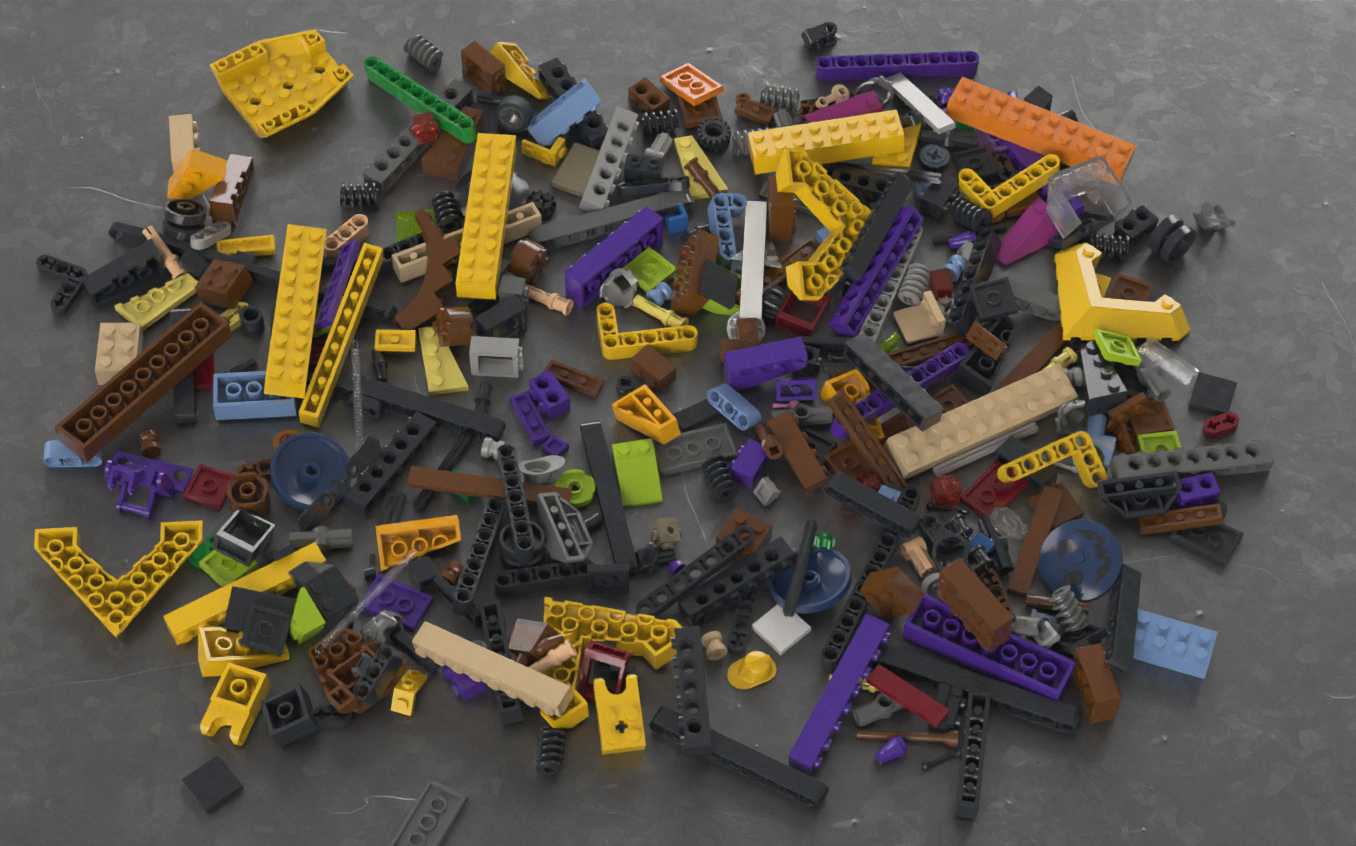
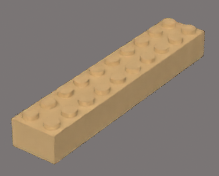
M1060 363L942 414L940 422L923 432L914 426L889 437L883 447L903 478L908 479L1027 423L1036 422L1058 412L1060 405L1076 400L1078 395Z

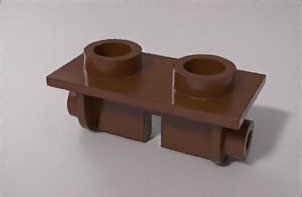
M976 322L972 324L965 337L995 360L1008 348L1005 346V342L999 340Z
M1122 422L1113 432V436L1116 437L1115 442L1119 454H1135L1139 452L1138 446H1134L1136 440L1133 429L1126 426L1125 422Z

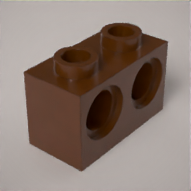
M646 77L628 88L630 104L637 107L642 114L646 112L649 117L651 112H654L657 116L658 111H662L663 115L665 110L670 111V98Z

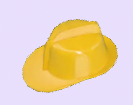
M753 651L747 654L746 657L731 664L728 668L727 678L730 684L737 689H749L771 680L776 675L777 668L769 654Z

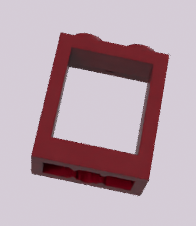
M791 290L776 315L775 328L795 336H814L830 309L831 296L824 293L818 301H803L821 308L813 323L789 314L796 300H800Z
M591 641L585 648L577 692L585 699L595 700L594 686L588 683L592 662L595 659L621 667L616 691L607 689V691L615 695L623 693L632 653Z

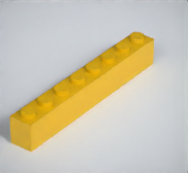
M314 542L164 615L166 625L176 644L189 642L198 635L199 628L216 627L224 624L232 586L282 596L287 591L297 587L288 574L290 570L305 561L327 564L317 544Z

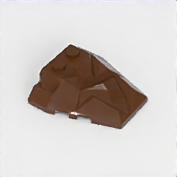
M342 625L308 648V652L327 700L340 713H350L352 711L362 713L371 706L355 698L353 694L354 687L361 676L350 669L355 667L360 659L361 651L373 658L380 648V643L375 640L370 642L364 639L362 634ZM405 658L381 699L394 691L397 679L404 675L409 666Z

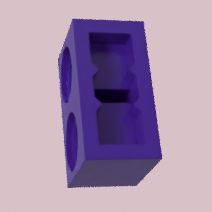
M550 370L529 380L528 393L531 399L537 401L540 411L543 414L546 413L549 419L570 409L569 395Z
M1212 472L1179 478L1182 489L1175 499L1178 509H1184L1188 506H1206L1212 500H1219L1221 491Z

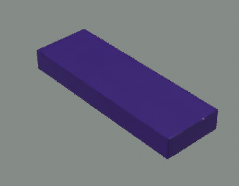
M528 391L509 397V402L532 445L536 446L546 442L551 437V434Z

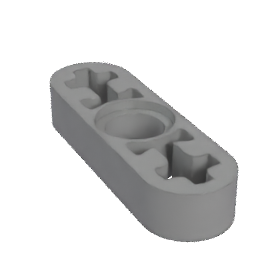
M218 221L191 235V248L198 250L206 249L231 235V223Z

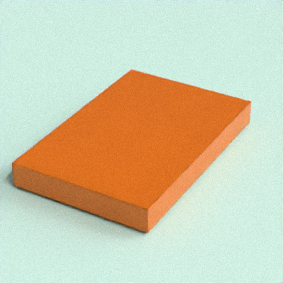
M689 63L660 77V83L694 106L723 92L722 85Z

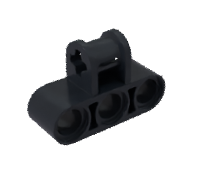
M388 644L380 646L373 658L361 651L360 659L355 667L350 669L361 676L354 687L353 694L355 698L370 706L378 703L404 661L403 653Z

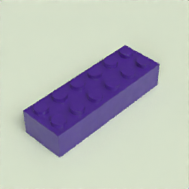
M647 206L641 211H637L634 217L629 221H625L619 229L610 233L603 242L596 244L593 250L588 254H584L578 262L566 269L565 296L572 299L580 308L585 307L600 294L602 284L613 270L624 268L648 247L654 250L663 243V218Z

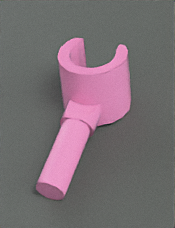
M790 401L786 404L773 403V408L790 409L800 403L798 401Z

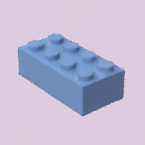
M266 371L214 374L213 408L216 420L297 416L296 398L264 394Z
M1138 609L1133 659L1204 679L1210 663L1217 631Z

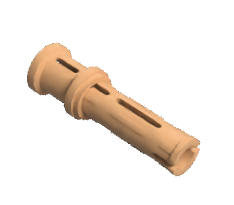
M152 225L147 227L152 233L151 235L145 228L142 233L148 240L153 239L161 254L163 266L168 268L172 274V279L185 275L188 271L177 263L178 256L170 252Z
M526 284V287H529L528 298L547 305L550 310L555 309L563 312L565 316L570 314L574 304L572 299L567 300L560 297L557 293L550 294Z
M567 639L564 644L556 649H550L547 656L528 668L544 673L553 666H561L563 661L572 656L576 657L578 654L572 643Z

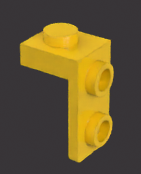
M561 137L557 138L551 149L525 139L522 141L523 154L554 167L567 153L565 139Z
M408 670L394 688L391 710L411 716L414 712L416 694L426 682L428 675L418 670Z

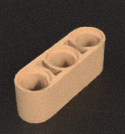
M357 214L328 236L325 240V257H338L343 245L354 239L361 243L369 235L368 218L363 214Z

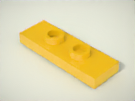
M274 235L226 239L216 243L218 252L235 257L237 250L256 254V256L276 254Z

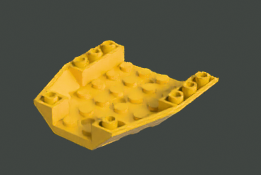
M316 29L260 40L210 64L222 92L259 138H267L315 114L354 78V75L345 64L339 66L326 51L325 40ZM319 70L324 71L322 74L316 72ZM287 86L293 87L292 89H289V90H288V89H284V88L287 87ZM254 102H260V104L257 106L252 105V103Z

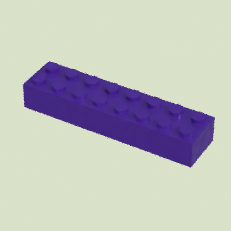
M925 593L915 612L909 615L904 624L903 638L997 681L1060 701L1074 673L1075 661L1013 633H1010L1009 640L989 652L978 643L976 636L965 628L961 619L953 615L950 607L945 602Z

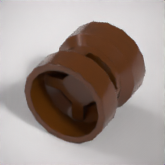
M145 430L139 435L140 444H142L141 451L144 457L153 458L162 453V447L159 443V432L156 430Z
M452 560L447 564L446 571H442L440 575L450 585L457 586L463 566Z

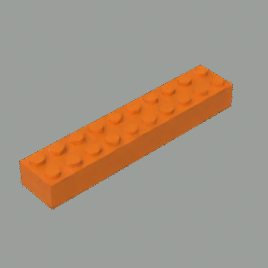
M965 77L960 79L948 100L945 113L951 119L1044 156L1049 154L1056 155L1060 162L1117 185H1120L1133 159L1137 146Z

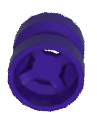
M943 88L937 92L938 107L940 109L947 107L948 100L954 92L953 89Z

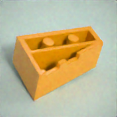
M191 148L169 179L167 198L193 199L225 179L227 160Z
M646 385L641 386L611 404L617 421L663 445L681 435L677 419Z

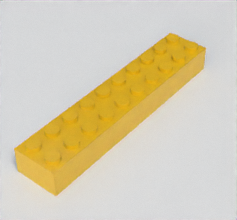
M478 133L456 277L457 297L496 300L517 152L516 135Z
M287 225L264 394L303 399L305 397L327 229Z

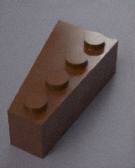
M230 154L226 164L225 179L216 184L209 199V215L212 217L213 223L227 221L231 223V227L236 228L254 172L253 157Z

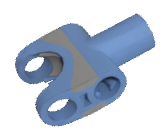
M1103 414L1089 416L1086 433L1089 434L1104 469L1108 471L1116 437L1104 435L1107 418ZM1076 437V443L1080 446L1081 440Z

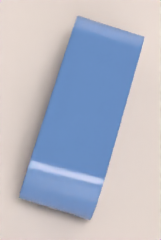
M722 384L707 392L709 403L739 429L746 430L761 422L760 412L730 385Z
M52 440L45 443L43 464L48 467L99 466L102 464L103 449L88 462H85L59 440Z

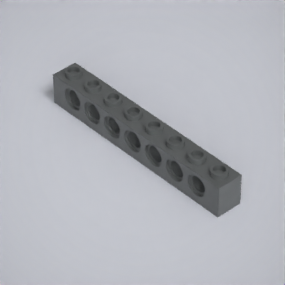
M454 78L436 96L461 112L465 106H468L469 101H473V88ZM420 114L410 122V125L405 130L399 133L393 142L389 143L387 149L382 154H379L370 166L365 168L363 172L364 184L367 182L369 188H371L372 183L375 182L376 187L379 188V194L383 195L441 135L444 129Z
M1256 439L1246 443L1237 441L1227 445L1218 443L1213 446L1204 447L1199 445L1189 449L1179 447L1169 451L1160 449L1155 452L1146 453L1141 451L1131 455L1121 453L1113 457L1109 466L1113 479L1177 471L1179 478H1187L1199 473L1206 474L1210 472L1214 476L1270 471L1275 460L1269 440L1262 441ZM1169 462H1174L1176 466L1171 465Z

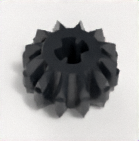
M771 286L762 299L761 314L768 319L776 320V315L786 300L788 293L778 286Z

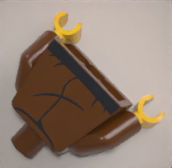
M517 619L513 632L509 634L508 647L517 656L515 662L527 666L529 660L539 661L554 646L564 644L565 640L568 639L572 644L576 640L574 633H569L568 630H563L559 634L548 623Z

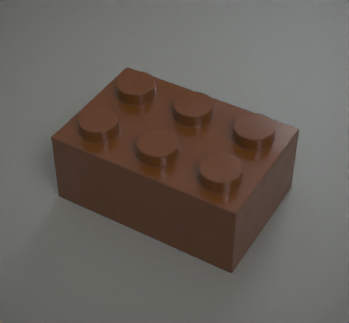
M768 176L766 213L768 241L791 242L792 234H795L797 198H795V193L778 192L776 176Z
M1100 643L1076 648L1073 661L1076 662L1073 677L1091 724L1115 719L1117 710H1119L1120 699H1122V691L1115 683L1114 670L1104 663L1105 650L1103 651Z

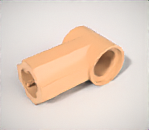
M916 537L900 545L904 558L907 561H911L920 578H926L928 575L936 572L937 567L927 553V546L922 537Z

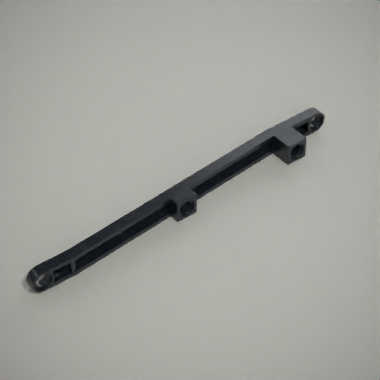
M113 222L108 231L109 236L114 240L136 246L148 240L142 233L145 228L121 222ZM157 232L170 252L177 255L179 259L188 247L191 248L190 242L175 240ZM208 248L201 250L193 249L210 263L216 259L246 265L253 283L278 290L281 272L258 265L256 254L237 250L235 257ZM351 277L348 278V281H347V284H346V287H345L343 296H344V294H345L346 288H347V286H348V283H349ZM319 286L318 304L323 302L328 287ZM369 298L362 316L392 322L398 310L391 303Z

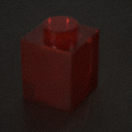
M937 269L930 271L928 283L935 300L937 301L939 297L944 298L946 295L948 298H952L953 283L950 270Z

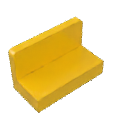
M376 330L375 351L415 352V344H417L416 330Z

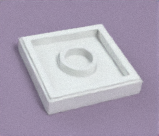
M777 604L756 621L751 629L781 656L811 631V627L796 613L793 617H785L782 611L783 608Z

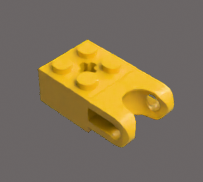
M922 122L914 126L902 128L905 152L873 156L872 166L911 170Z
M228 663L210 698L211 703L201 721V733L207 736H214L220 727L229 725L232 726L230 739L233 744L243 745L262 707L260 701L266 699L272 686L267 674Z
M635 674L627 675L625 681L626 688L623 693L618 695L607 691L604 679H594L593 686L602 755L644 750L646 747L638 682ZM621 724L626 727L624 733H619V730H616L618 725Z

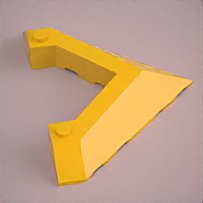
M785 148L776 171L778 192L795 193L830 231L807 262L798 261L786 267L787 284L800 300L818 301L844 274L839 270L840 265L871 210L866 205L861 204L859 199L837 179L833 180L827 174L828 171L817 161L814 163L803 149Z
M1088 243L1072 245L1055 254L1054 262L1056 263V280H1058L1057 290L1059 308L1061 310L1060 318L1061 327H1063V340H1070L1071 337H1079L1081 340H1095L1093 333L1096 329L1130 336L1131 340L1146 338L1148 341H1161L1162 338H1172V341H1179L1190 332L1191 329L1181 305L1165 294L1156 302L1102 298L1094 272L1102 253Z
M203 520L162 522L160 542L154 546L155 549L147 556L144 555L133 565L132 570L126 575L123 574L118 580L112 575L110 576L103 570V567L83 553L77 527L35 529L34 548L117 638L203 541Z
M544 597V622L551 625L559 634L563 630H568L569 633L573 632L576 641L572 645L578 655L563 661L561 666H553L542 673L570 686L574 697L561 717L555 714L553 716L548 715L541 708L540 714L553 729L573 728L589 717L588 703L577 692L583 654L591 641L616 642L618 649L631 652L632 656H643L657 670L672 660L673 656L677 654L676 649H672L671 636H675L674 628L683 627L676 620L672 619L665 621L655 619V616L638 613L637 616L626 614V611L594 605L586 606L583 603L566 600L565 602L553 601V598ZM562 644L554 646L552 649H556Z

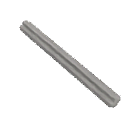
M1034 421L933 466L932 472L935 477H940L995 452L1011 435L1021 440L1036 433L1038 426Z

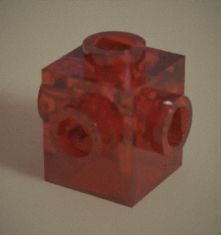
M431 112L412 116L414 126L411 127L413 138L417 137L419 145L437 141L436 133L439 132L437 121L433 122Z
M954 474L942 475L931 479L929 492L936 507L959 502L963 488L961 482L957 481Z

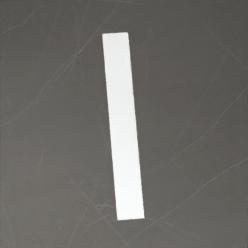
M747 201L740 318L756 317L761 319L767 202Z

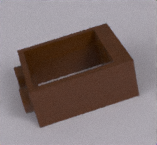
M473 41L461 50L462 75L483 92L501 95L506 90L505 64L476 41Z

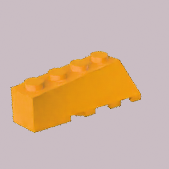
M457 515L375 526L381 571L461 540Z

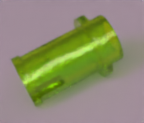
M893 332L884 341H879L877 346L882 351L890 353L891 349L901 343L902 340L896 332Z

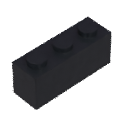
M1011 435L996 449L994 462L999 460L1003 464H1007L1033 451L1025 446L1021 440ZM1025 460L1024 466L1026 469H1029L1030 465ZM1051 464L1023 477V479L1029 482L1028 486L1031 489L1040 493L1044 485L1051 487L1056 482L1059 469L1054 464Z

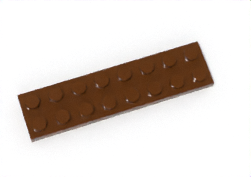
M953 383L930 395L943 407L942 414L969 403ZM900 412L881 423L885 437L879 440L880 444L883 447L889 437L908 430L915 425ZM852 440L823 456L825 464L833 473H844L858 482L874 473Z

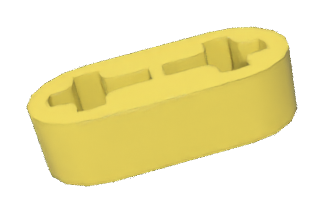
M239 302L235 309L229 308L220 315L227 322H230L231 332L241 325L238 311L248 306L247 303Z

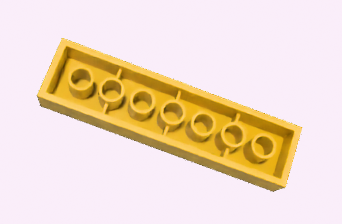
M897 110L748 132L749 152L755 175L777 171L785 148L803 149L814 163L817 161L820 165L905 152L904 132Z

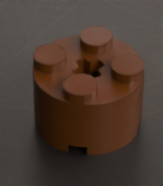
M524 238L525 241L520 240L511 252L509 258L512 259L511 265L507 264V271L519 278L526 279L528 283L532 282L535 284L540 277L542 269L548 266L550 258L547 257V248L528 238Z
M453 306L437 309L436 321H433L432 327L433 331L437 332L440 347L460 346L471 343L474 329L470 330V323H473V318L468 307Z
M243 472L236 475L231 483L229 482L227 495L230 509L233 513L239 507L258 517H264L268 513L271 499L268 484L264 478H261L254 472Z

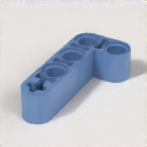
M738 193L715 194L707 207L710 232L712 235L719 237L716 264L723 268H728L733 261L730 258L736 255L731 218L739 217L747 205L745 196Z

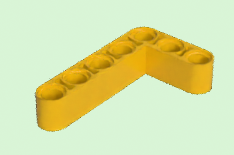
M1049 154L993 190L972 169H963L959 172V189L972 203L991 212L994 218L1057 178L1060 173V159L1056 155Z
M601 303L597 307V326L602 355L608 360L632 358L648 344L660 354L692 351L697 347L698 331L694 326L686 325L618 333L613 305Z
M1084 431L1070 434L999 467L997 472L1000 481L1009 483L1071 456L1087 488L1098 487L1097 483L1093 481V474L1096 475L1097 481L1107 480V474L1089 434ZM1076 437L1081 440L1080 446L1076 443ZM1059 445H1062L1064 448L1063 454L1059 451ZM1042 452L1047 457L1046 462L1042 459ZM1085 455L1089 458V464H1086L1084 461ZM1025 460L1030 465L1029 469H1026L1024 466ZM1008 468L1012 471V477L1007 475Z

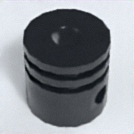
M255 305L243 307L239 313L242 333L250 338L262 335L265 330L262 310Z

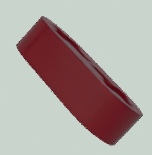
M1227 412L1208 418L1203 424L1202 432L1208 438H1216L1232 433L1238 428L1239 417L1232 412Z

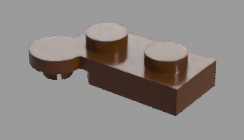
M739 93L736 96V103L738 105L735 108V114L765 126L770 125L773 120V114L776 113L777 109L755 100H750V96L747 93Z
M1141 392L1108 411L1111 419L1106 423L1105 429L1107 432L1113 433L1122 422L1126 423L1136 414L1143 413L1148 408L1146 395Z

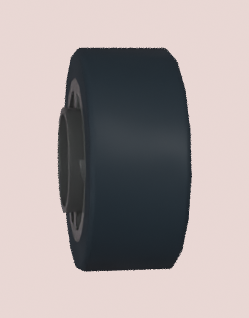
M507 96L501 101L496 110L498 124L503 129L513 133L524 131L533 118L531 105L520 96Z

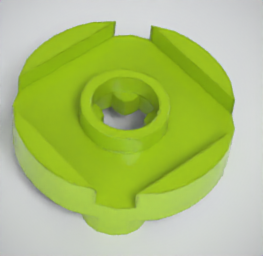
M579 469L567 470L555 481V486L572 489L573 486H577L580 489L572 491L570 504L575 508L592 503V499L595 496V481L591 476L586 475L585 471Z

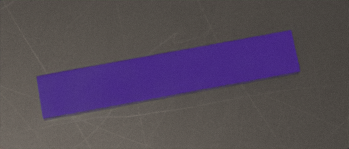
M357 239L350 241L341 248L314 324L318 331L332 325L361 244Z

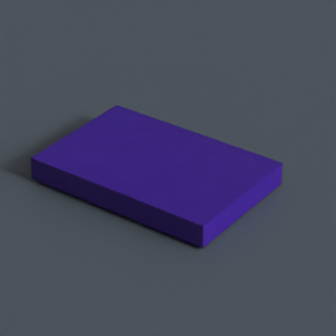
M378 573L358 606L360 610L377 616L383 610L395 612L405 619L401 621L403 628L414 633L432 605L434 597Z

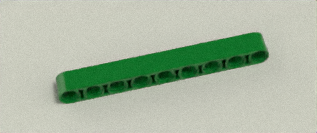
M371 56L364 60V68L370 81L460 141L472 143L477 139L475 125L470 117L378 57Z

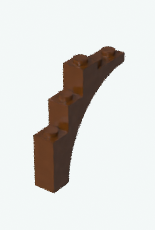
M423 208L416 211L414 218L421 229L426 244V275L417 296L407 308L394 317L393 322L398 330H416L437 317V309L444 307L445 304L442 298L436 296V294L450 286L453 282L452 272L444 266L460 256L461 245L456 239L453 240L451 236L444 240L443 232L439 227H435L432 216L428 211L425 212Z

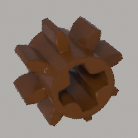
M808 100L807 104L800 103V110H797L801 115L799 118L801 121L806 120L804 116L809 114V112L818 111L816 103L813 104L811 100Z

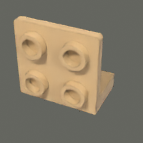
M931 290L923 293V300L920 305L894 311L893 313L907 344L944 333L945 318Z

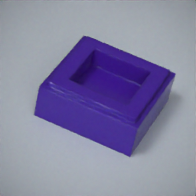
M554 434L541 446V452L547 456H562L569 449V444Z

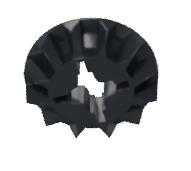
M539 190L538 192L533 191L528 195L526 204L534 202L541 217H548L555 212L557 202L554 201V196L549 195V192L544 193ZM540 199L543 201V203H545L543 208L541 203L539 202Z

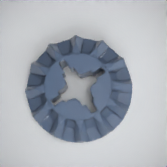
M929 144L920 151V160L923 162V166L927 165L929 169L935 167L938 170L939 167H945L949 163L950 154L944 146ZM937 153V158L932 160V157Z

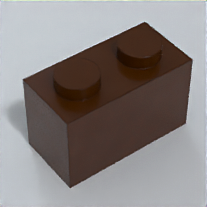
M649 344L632 357L633 373L643 378L651 388H655L658 392H661L676 379L677 367Z

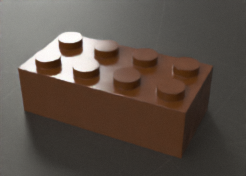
M698 229L694 235H690L685 244L680 246L678 251L680 257L676 265L677 276L673 281L675 288L671 295V310L692 318L710 300L699 293L703 261L709 259L716 263L719 237Z
M959 558L940 570L937 587L939 599L942 602H946L953 615L959 617L965 628L976 636L978 643L990 652L1009 640L1014 617L962 559Z

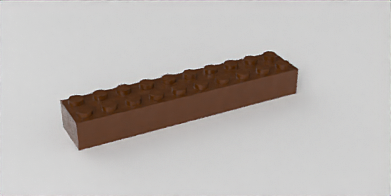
M200 302L57 424L55 430L58 440L85 462H88L232 336L229 322Z

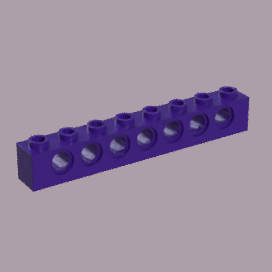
M914 206L901 207L865 273L858 281L852 283L827 326L837 337L854 338L924 220Z

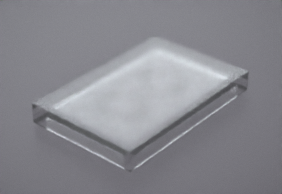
M1152 337L1138 350V352L1185 385H1188L1199 372L1195 367Z

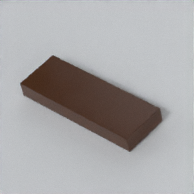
M552 359L544 372L550 370L560 385L593 398H597L605 384L604 379Z

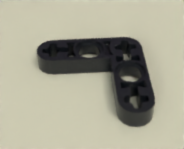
M936 95L927 96L938 106ZM908 105L894 109L898 112L901 125L914 126L923 121L921 113L912 110Z
M50 255L39 256L36 260L38 271L63 281V284L52 298L50 305L55 315H64L70 310L83 291L82 278L87 276L88 272L83 267ZM61 268L68 269L65 273H58V270ZM70 288L75 290L72 294L65 293Z

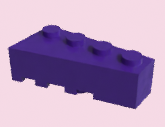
M797 337L724 353V378L726 384L730 385L736 392L807 367L808 355L802 338Z

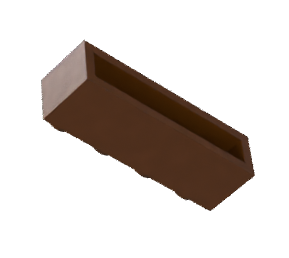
M786 411L768 421V427L772 435L777 437L779 443L783 446V454L806 494L808 495L827 485L829 473L824 465L820 466L817 461L820 458L814 448L810 449L808 445L810 440L805 431L801 433L798 426H800L797 417L795 415L791 416L790 412Z

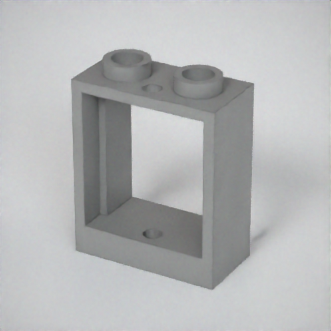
M471 336L469 352L471 375L519 378V370H523L524 365L523 347L519 346V339ZM481 356L512 357L513 360L481 358Z

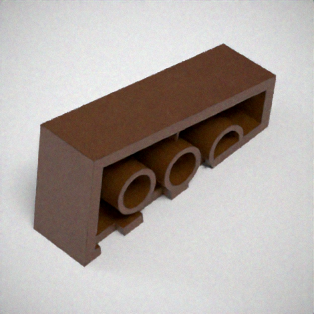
M465 106L461 112L473 120L478 136L484 123L483 111ZM444 131L421 158L423 173L458 182L477 139L472 143H464L447 131Z

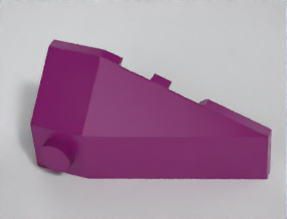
M872 91L812 112L804 117L807 123L883 112V107L876 91Z
M1038 198L1023 213L1001 241L996 261L1007 267L1024 259L1025 255L1032 252L1036 253L1042 247L1048 245V240L1065 227L1055 208Z

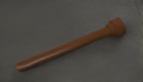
M949 729V732L945 731V734L856 730L854 733L856 738L890 740L892 737L895 738L899 735L903 740L944 742V744H949V747L958 746V730Z

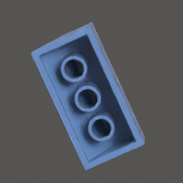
M584 77L534 117L527 126L528 131L540 146L544 147L546 145L548 147L556 141L555 137L559 134L564 135L570 130V125L574 122L579 123L585 118L584 114L589 110L592 112L600 106L599 102H601V99Z

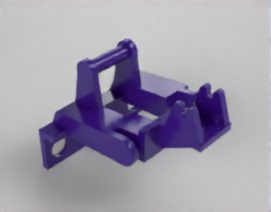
M116 451L114 459L108 460L106 463L104 476L108 479L107 487H109V490L113 491L116 485L122 486L116 511L133 512L145 515V518L150 519L160 495L174 498L176 492L184 494L194 469ZM121 458H127L129 460V463L127 462L126 466L117 464L118 460ZM184 471L186 478L183 481H177L175 479L177 472ZM138 484L151 489L147 507L126 503L128 496L134 495Z

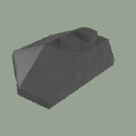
M557 492L538 494L537 524L542 527L545 533V544L551 558L564 563L584 561L593 546V542L580 512L568 501L561 498V495Z

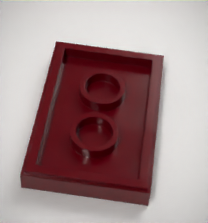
M999 460L995 461L959 496L958 501L981 518L987 515L997 518L1029 485V482L1023 478L1009 483L1000 481L997 472L999 467L1004 464ZM1008 468L1007 475L1012 477V471Z

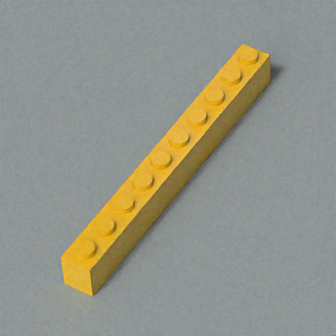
M367 243L363 244L299 410L300 423L317 428L321 425L384 258L383 248Z

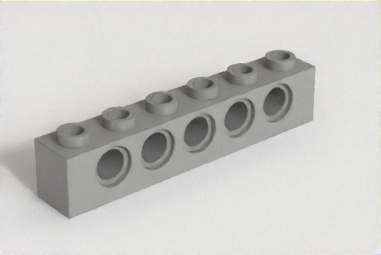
M619 106L616 107L579 209L590 213L608 207L610 200H607L608 194L612 195L616 186L613 184L614 178L618 180L621 168H618L619 164H624L627 153L624 152L625 148H630L633 137H630L631 132L635 133L639 124L636 121L637 113ZM612 144H616V145H618L620 148H616V147H614ZM595 191L600 192L602 195L596 194Z

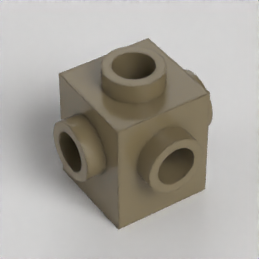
M676 517L657 518L650 525V537L654 545H657V548H662L663 550L674 549L681 541L682 532L678 527Z

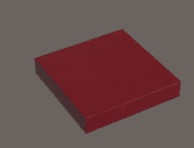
M199 464L182 495L183 499L221 511L228 498L227 486L229 482L231 483L235 479L236 475Z

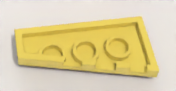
M691 135L674 138V146L683 175L689 176L691 187L688 189L693 200L709 197L703 187L693 181L694 177L690 172L683 168L695 157L698 158L702 168L708 171L709 178L720 192L728 193L729 189L694 137Z
M187 273L165 283V286L159 289L153 288L149 290L148 294L141 297L137 295L131 298L130 302L123 305L119 303L115 305V309L129 323H140L143 332L169 313L171 309L176 308L197 292L194 287L198 281Z
M433 327L418 328L429 396L469 391L468 384L449 347H440L437 332L433 331Z

